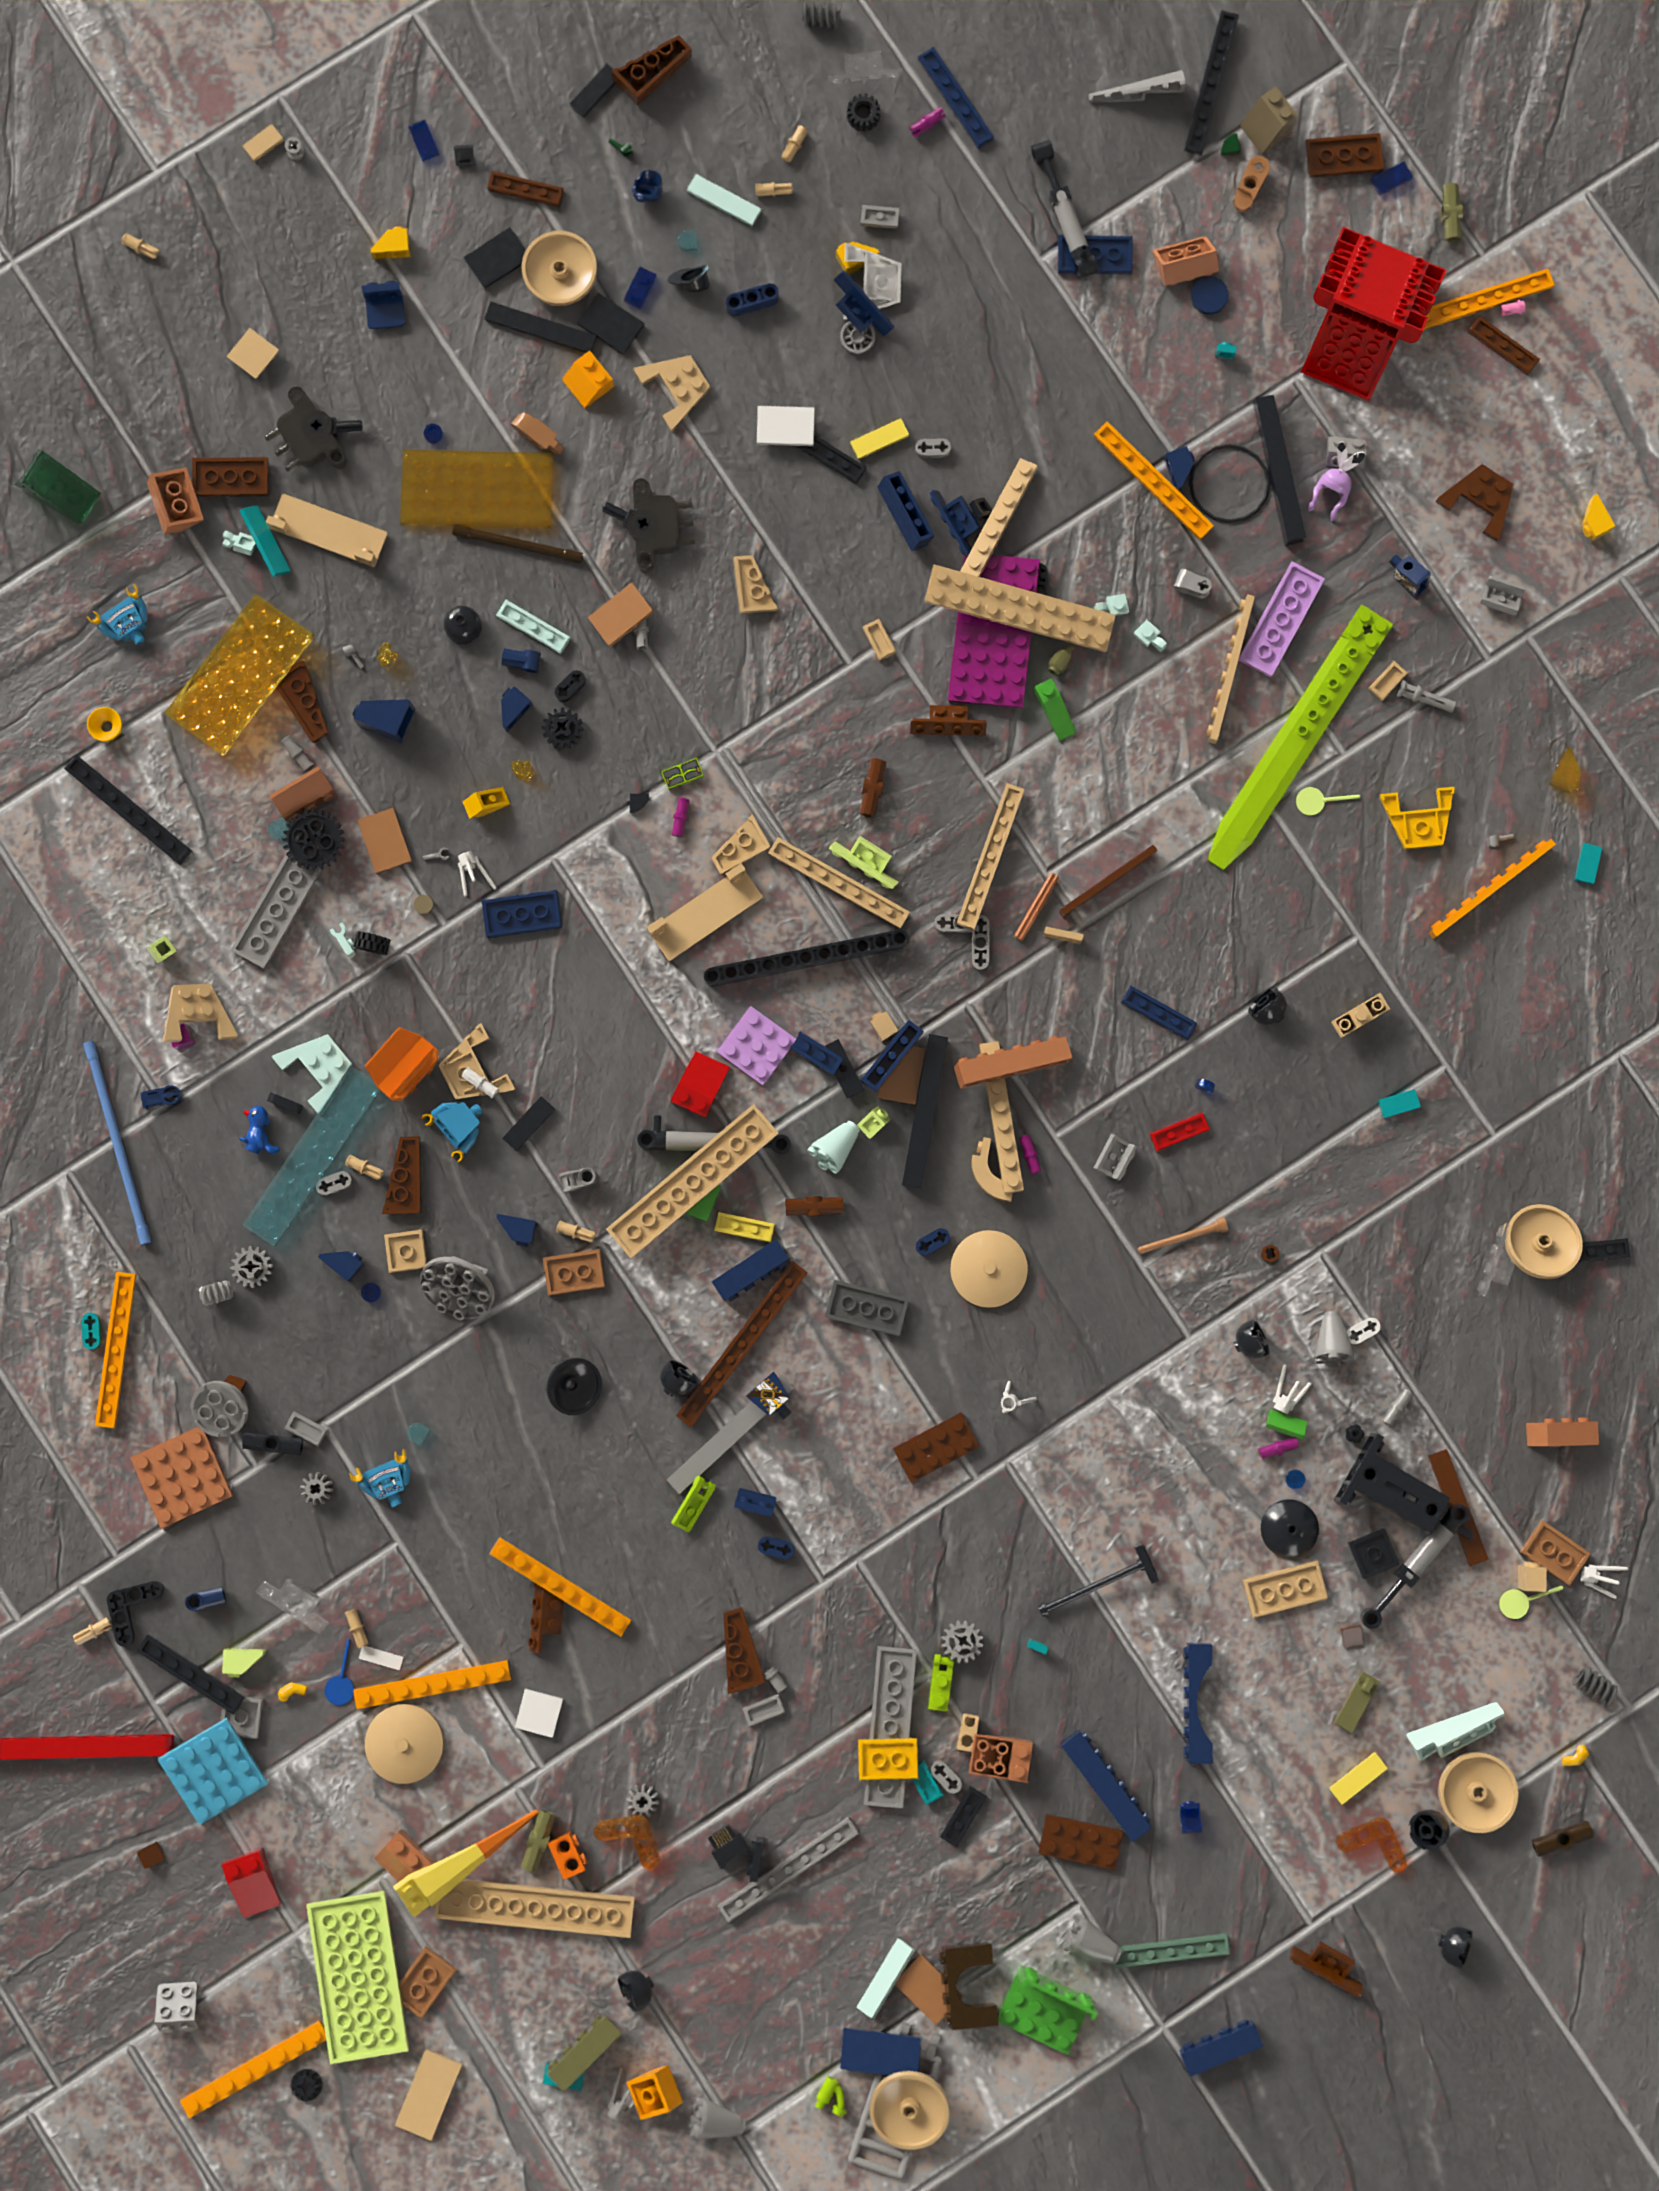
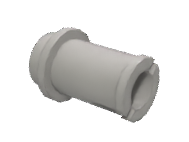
M772 1667L764 1673L765 1679L770 1681L777 1693L788 1686L778 1674V1669Z

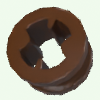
M1267 1245L1261 1250V1257L1265 1262H1274L1279 1257V1250L1274 1245ZM1271 1248L1274 1250L1273 1254L1275 1256L1274 1258L1270 1257V1259H1268L1267 1253H1265V1251H1269Z

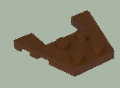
M1481 464L1439 496L1435 502L1449 511L1460 495L1493 516L1483 533L1497 542L1501 535L1514 484Z

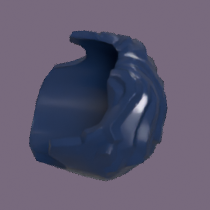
M642 171L639 177L634 180L631 190L633 197L640 203H649L662 197V176L657 171Z

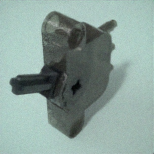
M292 387L288 392V398L294 408L278 419L277 428L269 432L265 439L270 441L279 435L282 436L286 444L275 451L276 456L279 457L291 450L296 458L285 466L287 472L294 470L300 465L312 467L325 458L329 460L335 469H344L347 466L348 459L335 437H338V433L362 431V421H337L336 417H329L325 412L316 410L301 387ZM302 395L300 400H294V397ZM336 456H342L340 461H334Z
M639 478L633 483L634 510L630 509L627 512L609 502H606L602 508L604 513L622 521L623 527L629 529L630 536L636 541L638 568L643 573L653 571L655 554L674 553L679 546L695 544L694 538H680L679 528L693 526V520H679L678 509L692 508L693 503L687 501L676 502L673 497L668 495L651 496L649 482L644 478ZM640 486L647 488L644 492H638L637 489ZM645 523H647V527H640V525H644ZM644 559L651 561L648 566L641 565V562Z

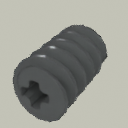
M804 1L802 22L804 20L805 26H808L811 21L813 27H816L819 22L820 28H823L826 23L828 29L831 28L832 24H834L836 30L838 29L841 7L838 11L836 5H834L832 10H830L829 4H826L823 9L822 4L819 3L818 7L815 8L814 2L808 7L807 1Z
M1589 1666L1583 1668L1572 1682V1685L1580 1683L1579 1690L1586 1687L1585 1694L1587 1695L1592 1691L1593 1699L1599 1696L1598 1703L1601 1704L1605 1700L1606 1708L1612 1704L1618 1692L1617 1685H1611L1610 1680H1605V1677L1602 1675L1598 1676V1672L1592 1671V1668Z

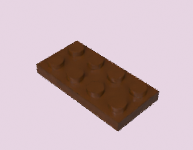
M1380 133L1306 139L1305 141L1309 178L1383 172L1384 170Z
M268 457L192 458V485L196 497L269 496Z
M960 1412L894 1447L893 1450L909 1481L912 1483L978 1448L979 1445L963 1414Z
M1046 1813L1038 1853L1116 1870L1123 1830Z

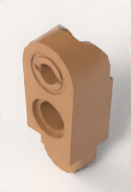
M1254 156L1247 164L1233 199L1234 208L1238 212L1250 210L1267 178L1270 164L1263 156ZM1260 164L1262 166V169L1257 170L1255 168V165ZM1251 184L1254 188L1249 189L1246 187V185Z
M521 413L511 423V426L519 434L543 451V449L548 448L557 455H560L564 450L562 445L555 440L557 434L537 418L534 419L529 414Z

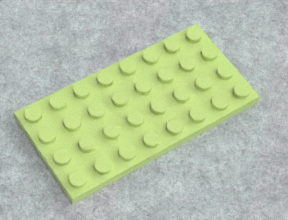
M385 1890L308 1903L306 1906L330 2064L408 2051L409 2044Z

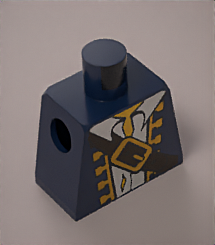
M1397 554L1392 557L1389 563L1395 568L1394 578L1416 599L1428 588L1431 572L1411 556H1407L1404 560Z
M774 1371L746 1395L750 1401L769 1416L776 1411L784 1420L792 1413L785 1405V1402L790 1397Z

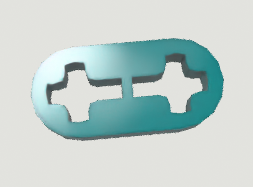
M87 1313L81 1320L82 1343L85 1348L94 1350L99 1348L102 1343L101 1320L97 1314ZM90 1316H92V1319L96 1320V1322L92 1324V1330L90 1324H87L86 1322L87 1320H90ZM91 1332L93 1338L97 1340V1342L93 1343V1346L87 1342L88 1339H91Z

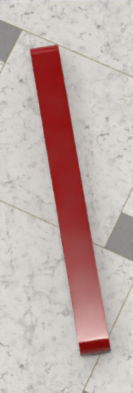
M174 1734L0 1738V1760L163 1756L174 1749Z

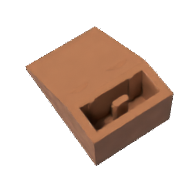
M974 1734L969 1774L1027 1783L1033 1746L1032 1741Z

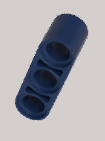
M767 283L730 294L726 299L727 312L731 316H739L773 306L779 300L778 287L773 283ZM768 292L775 293L773 297L766 296ZM750 297L757 299L755 302L748 301ZM736 302L739 306L733 308L730 304Z

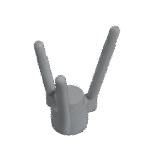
M622 2067L619 2068L612 2098L608 2105L610 2108L608 2116L618 2122H622L624 2116L627 2117L630 2110L635 2106L633 2101L628 2107L625 2104L631 2093L630 2091L626 2092L622 2101L617 2100L615 2102L623 2072Z

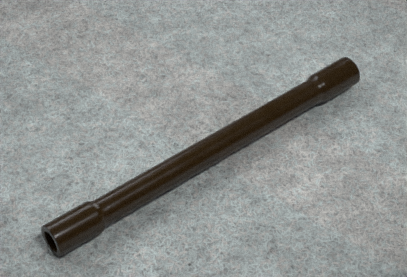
M458 524L453 526L452 535L558 557L580 564L583 559V552L480 531Z

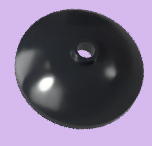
M569 1358L560 1362L552 1370L547 1381L546 1389L549 1402L557 1411L566 1415H579L591 1409L599 1399L602 1390V1379L597 1367L583 1358ZM571 1381V1385L567 1387V1383Z
M1285 1499L1274 1503L1266 1510L1261 1520L1260 1531L1262 1539L1270 1551L1281 1557L1296 1558L1306 1554L1313 1548L1318 1539L1319 1524L1315 1513L1309 1506L1297 1500ZM1293 1525L1295 1527V1531L1293 1533H1290L1288 1529L1290 1526Z

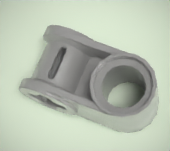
M1181 569L1173 588L1178 592L1204 599L1210 594L1212 585L1208 578L1194 574L1189 570ZM1202 585L1205 586L1203 591L1200 590Z
M591 1168L572 1170L559 1174L564 1185L563 1193L592 1186L598 1179L597 1173ZM586 1172H591L593 1175L592 1180L589 1182H585L583 1179Z

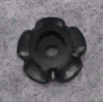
M1358 1424L1350 1425L1345 1430V1437L1349 1442L1359 1443L1361 1438L1364 1437V1431Z

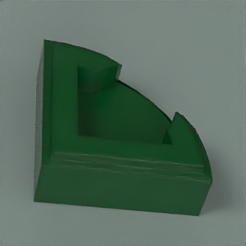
M1237 133L1228 136L1224 140L1220 152L1221 156L1238 154L1240 152Z

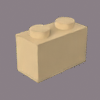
M1524 1562V1565H1518V1589L1546 1592L1547 1568L1541 1567V1563Z

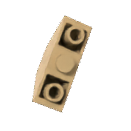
M1379 993L1331 1021L1339 1037L1342 1038L1390 1010V1007L1382 994Z

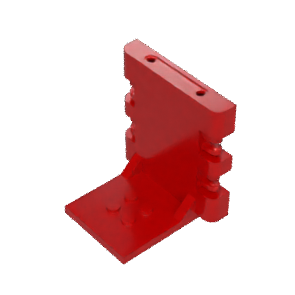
M1343 227L1334 246V253H1331L1325 267V274H1322L1313 295L1314 302L1328 310L1304 362L1301 373L1370 401L1398 339L1407 343H1416L1420 339L1428 317L1425 315L1429 314L1435 302L1436 296L1434 294L1440 288L1446 269L1374 240L1370 236H1365Z

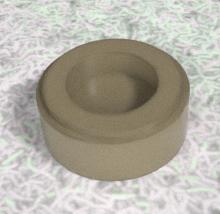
M420 895L415 899L414 908L419 914L426 915L433 910L434 903L429 896Z

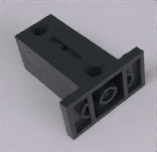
M1370 1433L1337 1492L1334 1501L1341 1505L1351 1504L1356 1496L1354 1491H1357L1424 1531L1432 1532L1433 1529L1436 1530L1441 1522L1439 1518L1442 1512L1445 1513L1450 1506L1448 1502L1450 1497L1375 1455L1376 1452L1379 1453L1383 1448L1384 1437L1378 1433ZM1368 1469L1370 1476L1366 1479L1364 1473ZM1430 1505L1431 1511L1427 1514L1426 1508Z

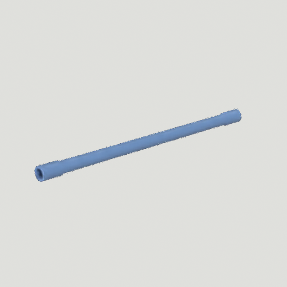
M94 1041L83 1043L87 1060L90 1063L136 1224L140 1245L149 1244L152 1242L144 1220L99 1063L96 1045Z

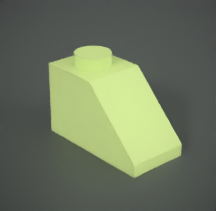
M224 1649L222 1674H228V1677L232 1678L240 1677V1674L247 1672L266 1654V1650Z

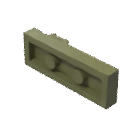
M1362 1671L1334 1723L1353 1733L1380 1681Z

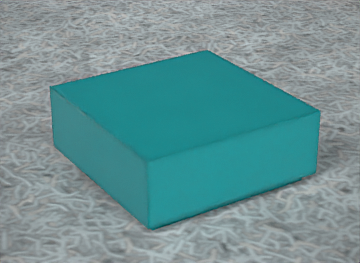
M1033 1639L1028 1640L1027 1647L1043 1654L1047 1653V1645Z

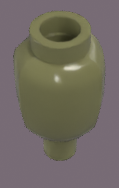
M1068 644L1065 649L1059 650L1053 655L1049 661L1050 667L1048 669L1052 675L1058 676V674L1063 673L1071 662V653L1075 649L1074 646Z

